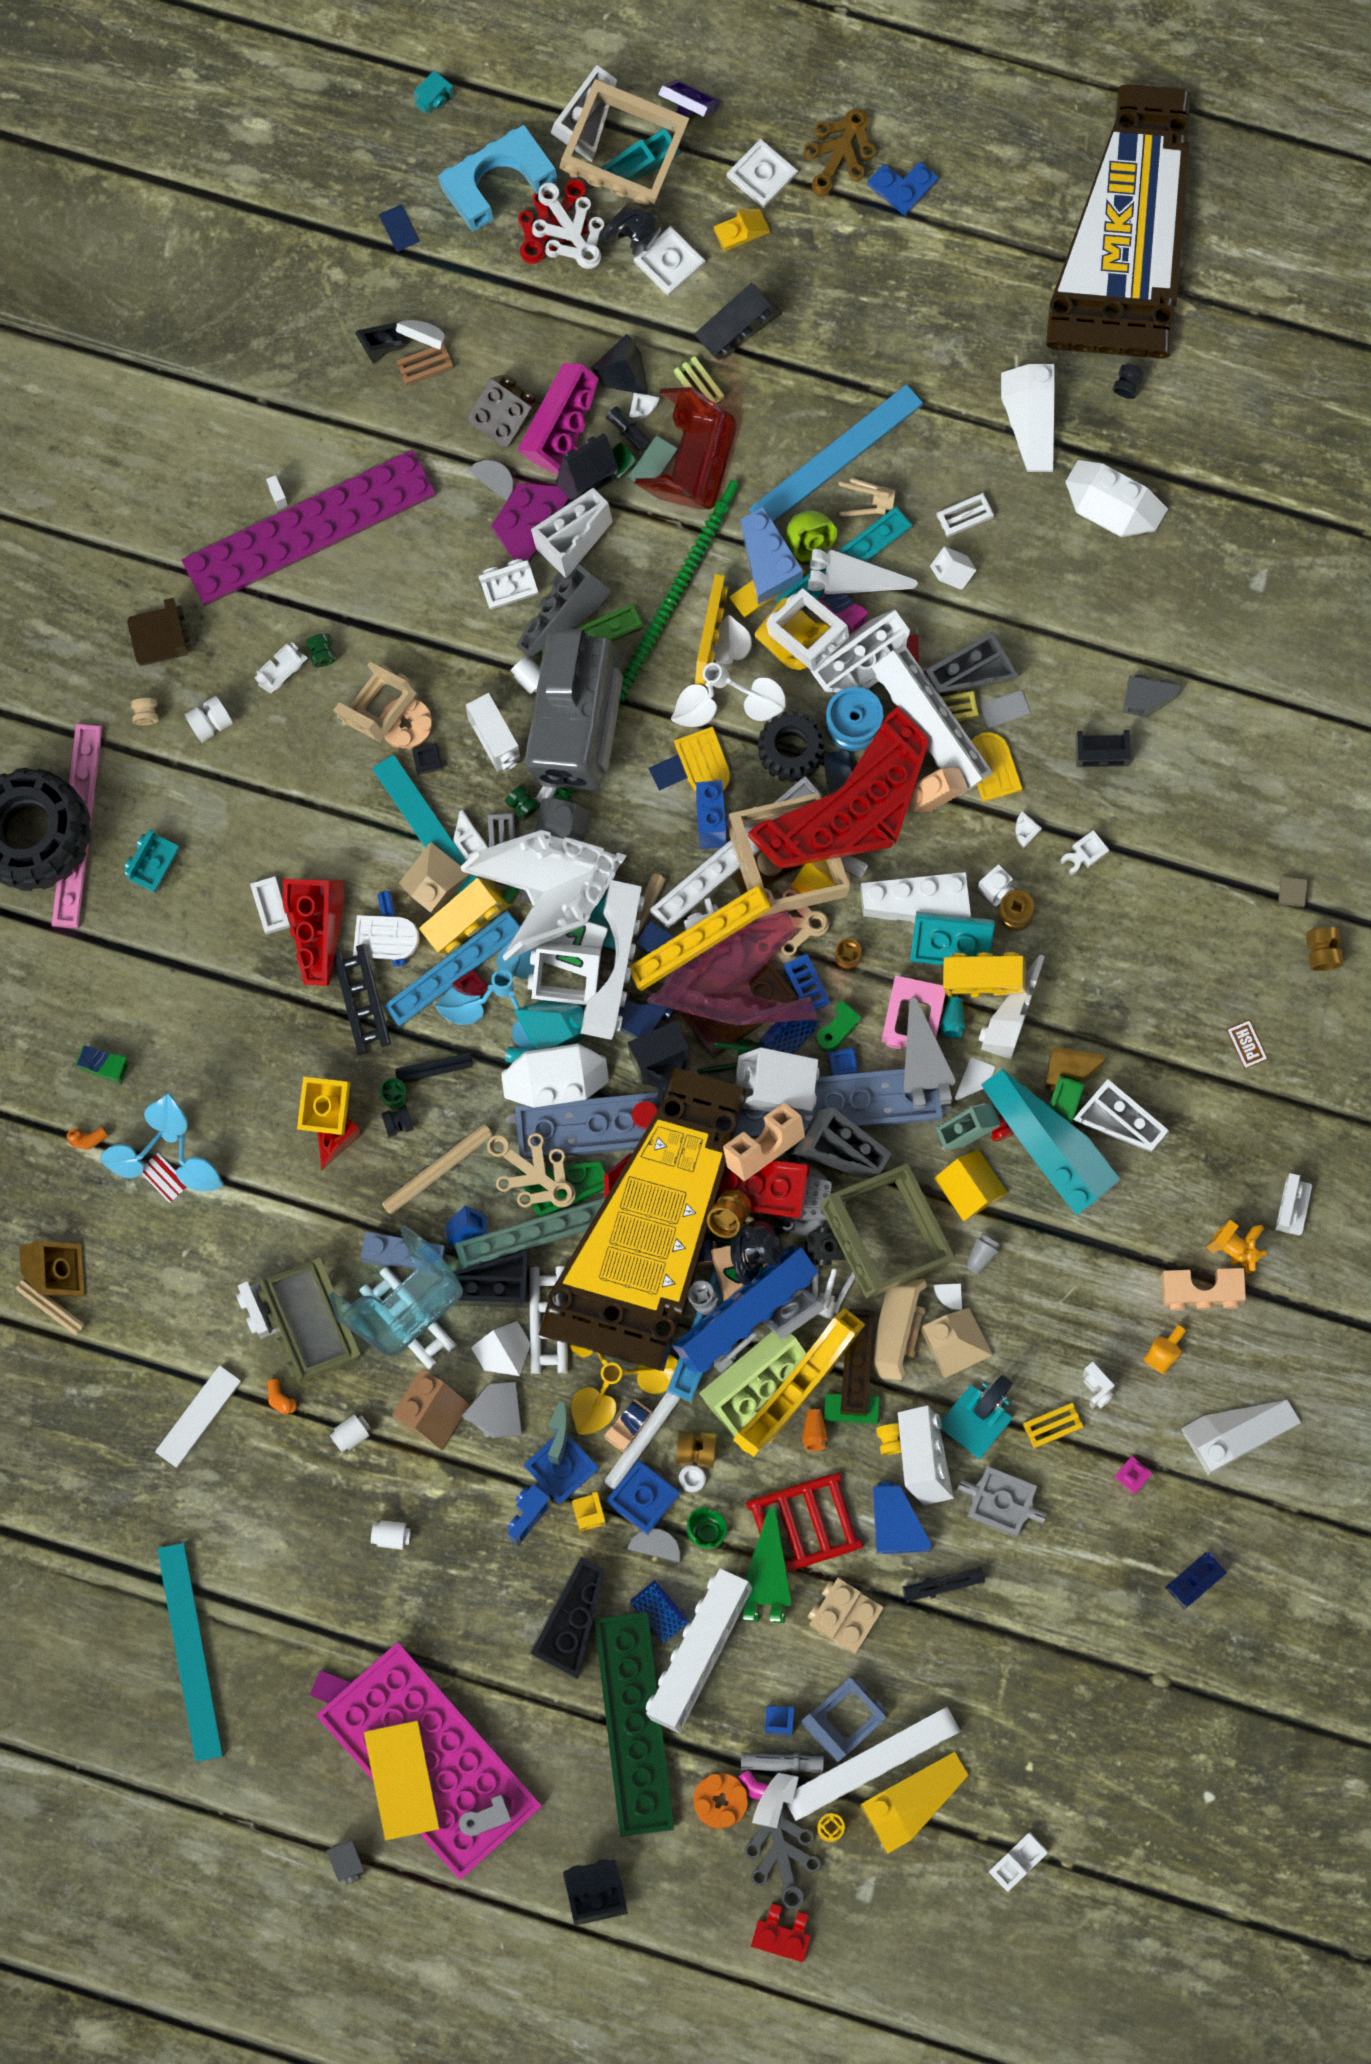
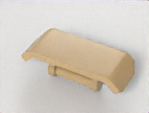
M913 1279L889 1289L885 1293L871 1357V1370L882 1379L901 1380L906 1376L902 1364L904 1357L914 1359L917 1336L922 1316H924L926 1310L916 1306L919 1292L927 1287L925 1279Z

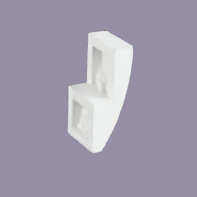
M778 1773L764 1791L756 1808L752 1823L777 1828L783 1802L792 1804L799 1777Z
M1029 1832L989 1873L1008 1892L1049 1851Z

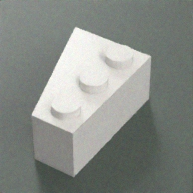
M928 1405L898 1412L905 1487L923 1505L954 1499L940 1432L942 1428L940 1416L935 1414Z

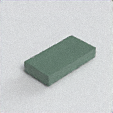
M655 436L628 476V479L651 492L678 452V448Z

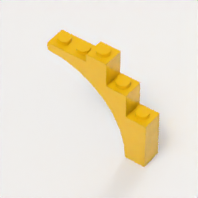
M843 1308L833 1318L792 1373L755 1416L738 1432L733 1441L743 1451L753 1457L768 1443H771L782 1432L795 1412L809 1399L822 1379L835 1367L865 1324L847 1309Z

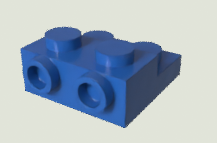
M539 1482L532 1485L530 1489L525 1487L516 1498L518 1503L516 1507L522 1516L516 1515L507 1528L509 1529V1539L517 1546L521 1544L552 1505L549 1490Z

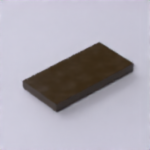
M767 957L683 1014L682 1019L713 1059L726 1050L725 1048L715 1047L714 1042L735 1044L799 999Z

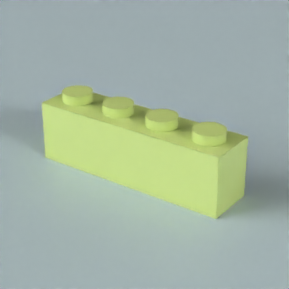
M771 1332L699 1394L711 1411L735 1437L755 1416L764 1403L771 1398L780 1383L787 1379L807 1353L791 1333L781 1340L775 1333Z

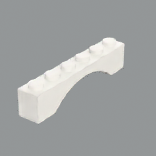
M614 880L610 881L603 915L609 923L614 937L616 950L615 966L605 985L588 999L581 1034L612 1040L614 1032L620 1031L622 1016H619L618 1012L619 1007L624 1008L627 992L622 990L624 983H629L631 968L627 967L628 959L633 960L636 944L631 942L632 936H637L640 920H636L637 911L642 912L645 897L640 896L642 886Z

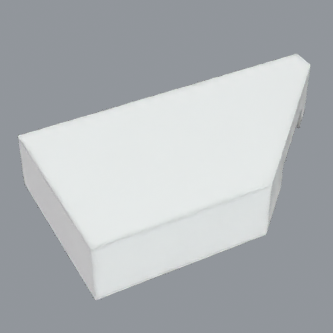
M461 810L453 842L467 861L477 851L488 848V846L465 812Z

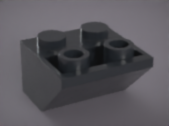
M604 433L597 438L592 436L583 443L581 448L569 450L562 458L563 462L558 469L559 473L556 484L572 502L590 489L594 488L598 491L612 482L616 476L618 466L607 436Z

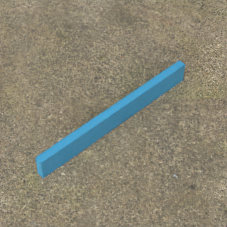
M906 384L750 507L749 512L753 513L764 507L772 522H777L921 408L923 402Z

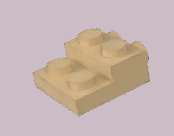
M837 1578L835 1583L829 1581L822 1595L826 1598L821 1606L815 1604L808 1615V1618L812 1620L809 1626L853 1654H856L884 1607Z

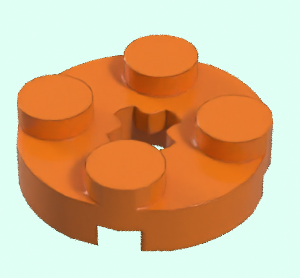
M725 1773L711 1774L698 1784L693 1797L695 1812L699 1819L707 1826L715 1829L731 1827L743 1818L748 1805L747 1793L741 1782L737 1778ZM723 1793L726 1795L725 1800L729 1803L727 1806L722 1805L718 1809L715 1807L716 1802L713 1800V1797L720 1796Z

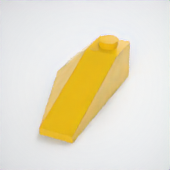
M955 1752L860 1805L887 1854L911 1841L969 1776Z

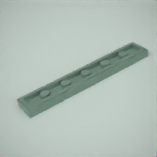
M605 1198L596 1199L455 1243L462 1268H467L477 1264H484L501 1257L504 1258L587 1231Z

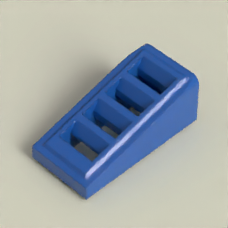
M808 954L784 964V971L806 1015L830 1004ZM805 965V970L794 974L793 970ZM808 975L811 976V979L801 984L797 981ZM815 984L816 989L803 994L802 990ZM820 994V999L809 1004L807 1003V999Z

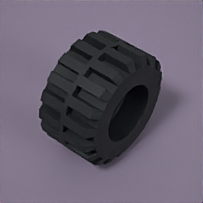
M787 711L782 712L781 717L774 716L771 718V722L767 721L764 724V729L760 732L758 743L759 759L762 760L763 768L769 770V775L772 777L775 774L778 775V780L784 781V778H789V782H795V778L799 777L801 780L807 774L811 776L815 772V768H818L821 764V758L823 757L824 738H822L821 728H817V723L814 719L809 721V716L803 714L801 717L798 716L797 711H793V715H788ZM785 736H797L805 742L807 748L802 755L795 758H787L776 750L775 745L778 740Z

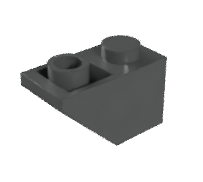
M1140 674L1134 675V677L1129 676L1122 713L1149 717L1178 698L1181 685H1177L1174 681L1168 679H1161L1160 681L1149 680L1148 676Z

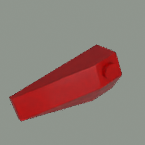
M283 879V908L285 914L288 913L291 925L289 931L296 943L298 951L296 957L304 985L329 986L344 908V880Z

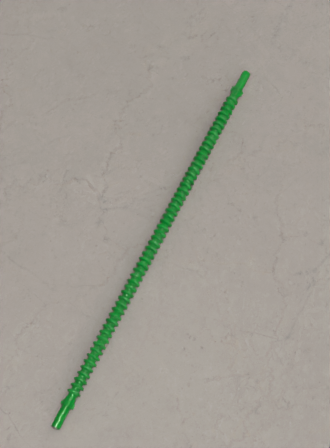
M730 480L720 501L715 503L713 513L709 514V520L705 521L706 527L701 528L702 533H698L699 539L694 540L696 545L691 546L692 552L687 553L689 558L684 559L685 565L682 564L680 566L682 570L677 572L678 577L673 578L675 583L670 584L671 590L666 591L668 596H664V603L659 604L661 609L656 610L657 615L652 617L654 621L649 622L650 628H646L647 634H643V641L638 642L640 647H636V654L633 653L631 655L633 660H629V666L624 668L626 672L622 673L623 682L620 702L625 701L624 695L629 694L627 689H631V682L634 683L636 681L634 676L639 675L638 670L643 668L641 664L646 663L645 657L650 656L648 651L653 650L652 644L657 643L655 638H659V631L662 632L664 630L662 625L667 624L666 619L670 618L669 613L674 612L672 607L677 606L676 600L681 599L679 594H683V587L688 586L687 581L691 580L690 574L693 575L695 573L693 569L698 568L697 562L702 561L700 556H704V549L709 548L707 543H711V537L716 535L714 530H718V524H722L721 518L728 512L730 508L728 505L739 487V483ZM559 788V795H555L554 798L568 802L567 799L572 798L571 792H575L576 789ZM508 885L503 894L504 900L509 905L519 889Z

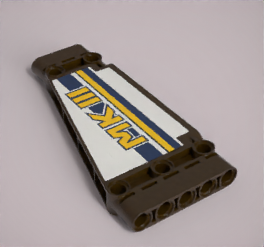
M1131 84L1118 87L1115 123L1050 301L1046 346L1048 348L1164 359L1171 356L1174 308L1176 307L1189 153V142H1187L1191 93L1189 91L1177 88ZM1127 121L1131 123L1132 126L1124 127L1121 125V123ZM1179 126L1182 128V131H1174L1171 127ZM1061 306L1066 309V312L1058 313L1054 308ZM1114 311L1117 316L1111 318L1105 312ZM1163 315L1167 317L1168 321L1161 322L1156 317Z

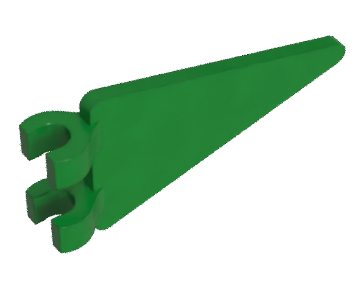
M774 1508L768 1509L745 1579L753 1588L745 1603L743 1619L748 1622H759V1605H772L770 1621H773V1623H785V1606L792 1604L778 1516Z

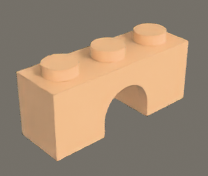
M785 1102L764 1116L765 1127L759 1137L753 1140L745 1132H742L723 1146L727 1167L743 1181H746L805 1138L801 1115Z
M1244 1268L1217 1269L1214 1273L1215 1285L1212 1289L1206 1291L1199 1290L1193 1285L1190 1270L1163 1271L1161 1275L1163 1307H1170L1171 1311L1186 1310V1306H1196L1197 1310H1209L1213 1308L1212 1305H1223L1224 1309L1239 1308V1304H1243L1246 1300Z

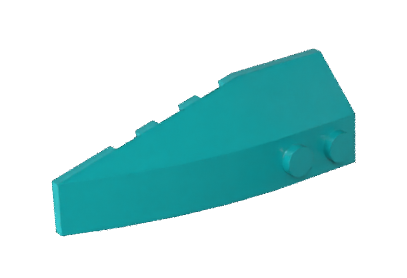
M1003 1068L981 1084L1022 1145L1076 1215L1097 1201L1121 1179L1086 1134L1082 1131L1080 1132L1062 1115L1060 1116L1042 1099L1031 1093L1027 1087Z

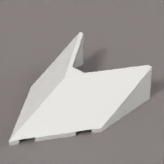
M539 830L479 850L460 868L462 872L526 890L533 907L503 955L504 961L584 926L627 855L621 853L612 854L603 851L604 848L567 837L564 839L550 835L551 832Z

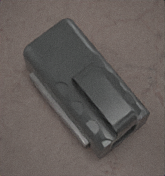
M558 627L555 635L548 634L545 638L525 756L526 767L535 780L544 787L595 790L600 787L602 776L608 773L623 675L620 672L621 657L610 640L588 636L584 629Z

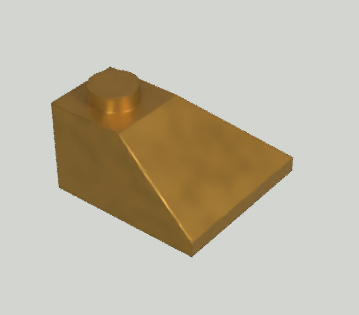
M1053 1047L1049 1057L1045 1089H1050V1092L1054 1093L1059 1075L1085 1083L1101 1071L1106 1055Z
M36 1241L19 1246L21 1274L38 1294L84 1297L81 1244Z

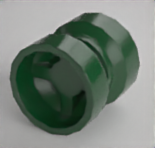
M318 634L306 640L307 649L312 652L310 659L313 667H325L337 661L336 653L330 647L332 645L330 634Z
M524 784L515 788L504 800L510 808L516 810V815L521 821L532 816L541 805L537 798L530 796L529 789Z
M389 1078L380 1087V1096L384 1105L388 1108L398 1109L407 1102L406 1086L401 1080Z

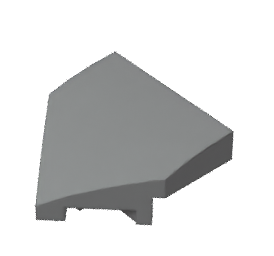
M516 1382L487 1385L479 1392V1395L461 1416L477 1426L486 1438L489 1436L492 1438H505L522 1435Z

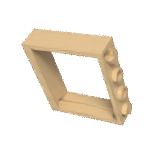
M595 79L561 159L559 168L570 173L571 177L579 176L586 179L592 186L606 187L616 196H627L634 199L635 203L654 207L686 130L689 118ZM596 99L675 132L652 190L572 157Z
M819 793L729 813L726 826L747 891L757 885H760L764 892L765 889L744 827L756 825L768 819H776L821 799ZM844 857L826 860L834 886L769 901L773 909L760 917L845 898L851 883L849 880L850 874L848 871L845 872L842 864L844 863Z

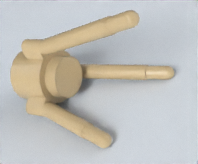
M855 478L850 479L851 483L843 481L838 483L841 487L872 494V505H877V508L840 512V517L867 514L885 515L886 509H893L895 490L877 486Z

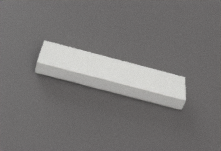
M219 1365L155 1453L178 1468L236 1391L241 1381Z

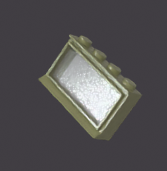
M320 1257L312 1262L260 1280L259 1289L256 1290L257 1297L261 1305L265 1304L269 1313L266 1314L268 1324L271 1329H276L279 1338H276L278 1348L281 1353H286L289 1360L286 1363L291 1378L296 1377L298 1384L358 1361L360 1352Z

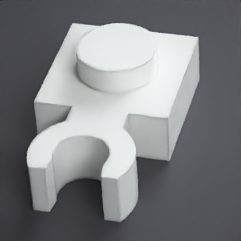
M1093 830L1072 846L1075 853L1065 854L1061 859V864H1064L1066 861H1073L1075 866L1069 870V874L1073 875L1078 872L1080 864L1084 863L1089 868L1107 855L1109 849Z

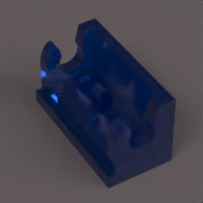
M1205 1552L1169 1583L1165 1589L1185 1610L1224 1577L1227 1571L1223 1569L1210 1553L1207 1554Z

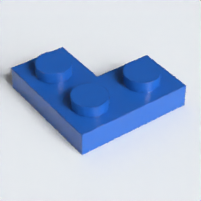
M921 162L904 179L883 164L867 181V186L906 217L938 182L939 177Z

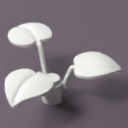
M726 616L717 629L720 630L718 644L713 645L712 651L715 652L714 659L717 662L709 663L703 669L706 687L698 684L688 686L677 700L671 720L679 725L699 727L709 723L714 718L717 712V704L711 699L714 696L713 686L723 688L729 684L748 694L749 696L744 701V709L746 714L756 721H767L782 713L786 707L785 694L775 681L769 678H758L754 681L752 689L749 690L730 679L729 672L723 667L732 665L733 659L742 660L748 655L752 647V637L749 631L732 616Z

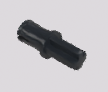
M615 406L607 413L606 419L621 432V437H626L640 451L645 450L651 443L650 439L636 426V422L634 420L631 421L618 406Z

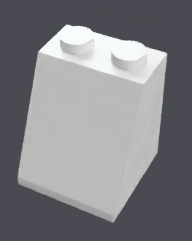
M758 1048L739 1055L735 1085L747 1089L741 1109L771 1112L785 1102L800 1115L812 1112L817 1100L815 1084L819 1078L818 1059L765 1048Z

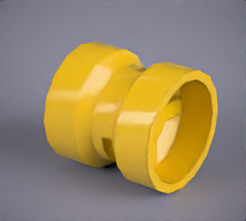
M899 1423L876 1428L877 1437L882 1442L880 1445L881 1455H892L902 1452Z
M833 1813L824 1815L819 1820L817 1826L820 1838L826 1842H836L842 1837L845 1830L843 1819Z

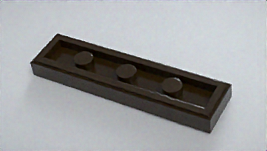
M848 1309L850 1313L865 1325L845 1352L840 1414L867 1416L875 1311Z

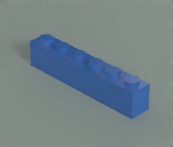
M789 1246L783 1251L784 1254L781 1256L780 1266L775 1267L768 1264L758 1273L757 1277L753 1278L750 1284L739 1288L672 1345L690 1371L700 1373L709 1370L714 1365L713 1361L720 1355L728 1354L734 1348V1343L740 1338L744 1339L752 1334L754 1331L753 1327L759 1322H764L771 1318L774 1314L773 1311L778 1306L790 1302L797 1290L803 1289L813 1282V1277L819 1272L801 1247Z

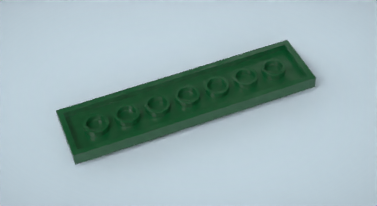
M648 1612L595 1618L594 1624L620 1837L674 1831L662 1725L652 1721L646 1714V1705L649 1698L657 1693Z

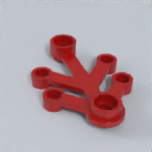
M571 180L565 186L566 197L561 202V206L566 213L578 198L585 197V185L580 180ZM577 190L580 192V194L578 196H572L571 192ZM535 192L533 204L537 208L539 220L562 227L554 213L549 219L547 206L536 201L538 194ZM522 211L518 216L519 225L523 228L525 242L520 247V256L528 264H537L546 255L545 243L551 236L545 235L544 237L535 238L532 233L533 214L530 211ZM527 216L530 218V221L523 222L521 219ZM586 218L584 224L587 226L585 229H582L581 235L589 232V221ZM562 239L561 242H559L560 245L570 243L572 244V247H575L573 242L570 240ZM555 246L549 247L551 251L558 250ZM534 249L537 253L533 256L529 255V250Z

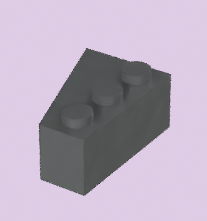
M993 632L988 633L924 671L940 696L1010 682L1018 677L1017 672Z

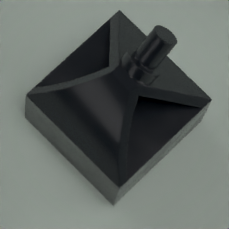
M676 1020L627 1042L630 1059L642 1084L657 1087L659 1090L655 1103L659 1105L664 1100L673 1068L686 1071L690 1069L689 1047Z

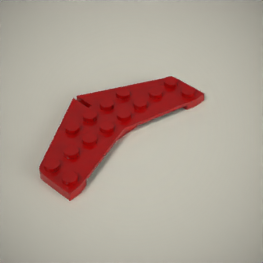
M897 706L887 715L881 728L849 778L837 792L776 819H768L761 822L748 832L747 837L780 868L892 847L893 842L896 844L926 753L928 746L927 736Z

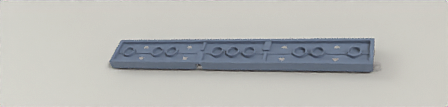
M905 1069L819 1077L815 1084V1094L817 1097L815 1107L812 1112L803 1114L801 1117L805 1133L816 1112L831 1107L835 1108L859 1128L942 1121V1116L949 1114L951 1107L949 1105H940L937 1088L923 1091L926 1103L925 1108L914 1110L912 1093H905L903 1090ZM658 1092L586 1099L534 1108L521 1105L515 1106L516 1114L509 1115L506 1118V1123L517 1125L519 1156L525 1160H533L532 1150L528 1145V1137L533 1133H538L544 1138V1146L542 1147L544 1159L549 1158V1153L553 1149L562 1150L566 1157L630 1151L636 1148L646 1129L638 1128L633 1123L632 1110L634 1106L640 1102L647 1101L654 1104L658 1110L661 1105L655 1103ZM720 1108L721 1110L728 1111V1112H731V1113L736 1114V1112H733V1111H729V1110H725V1109ZM741 1109L733 1139L742 1132H745L751 1138L759 1137L765 1127L764 1116L770 1112ZM722 1118L718 1121L717 1128L721 1131H726L731 1127L732 1121L728 1118ZM534 1137L531 1141L532 1145L538 1146L541 1143V1139ZM556 1152L552 1158L562 1157V1154Z

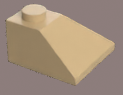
M430 842L400 880L399 884L423 907L436 914L451 901L471 874L462 872L461 866Z
M970 1308L947 1314L922 1326L921 1332L944 1379L993 1356Z

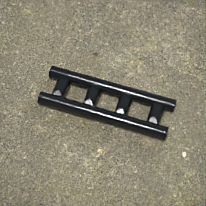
M366 944L356 946V956L344 960L343 953L339 952L335 953L334 958L358 1055L368 1053L366 1044L376 1040H380L382 1047L391 1045ZM360 965L364 980L350 984L347 970ZM367 990L370 1005L357 1009L353 994ZM373 1015L377 1029L363 1034L360 1019Z

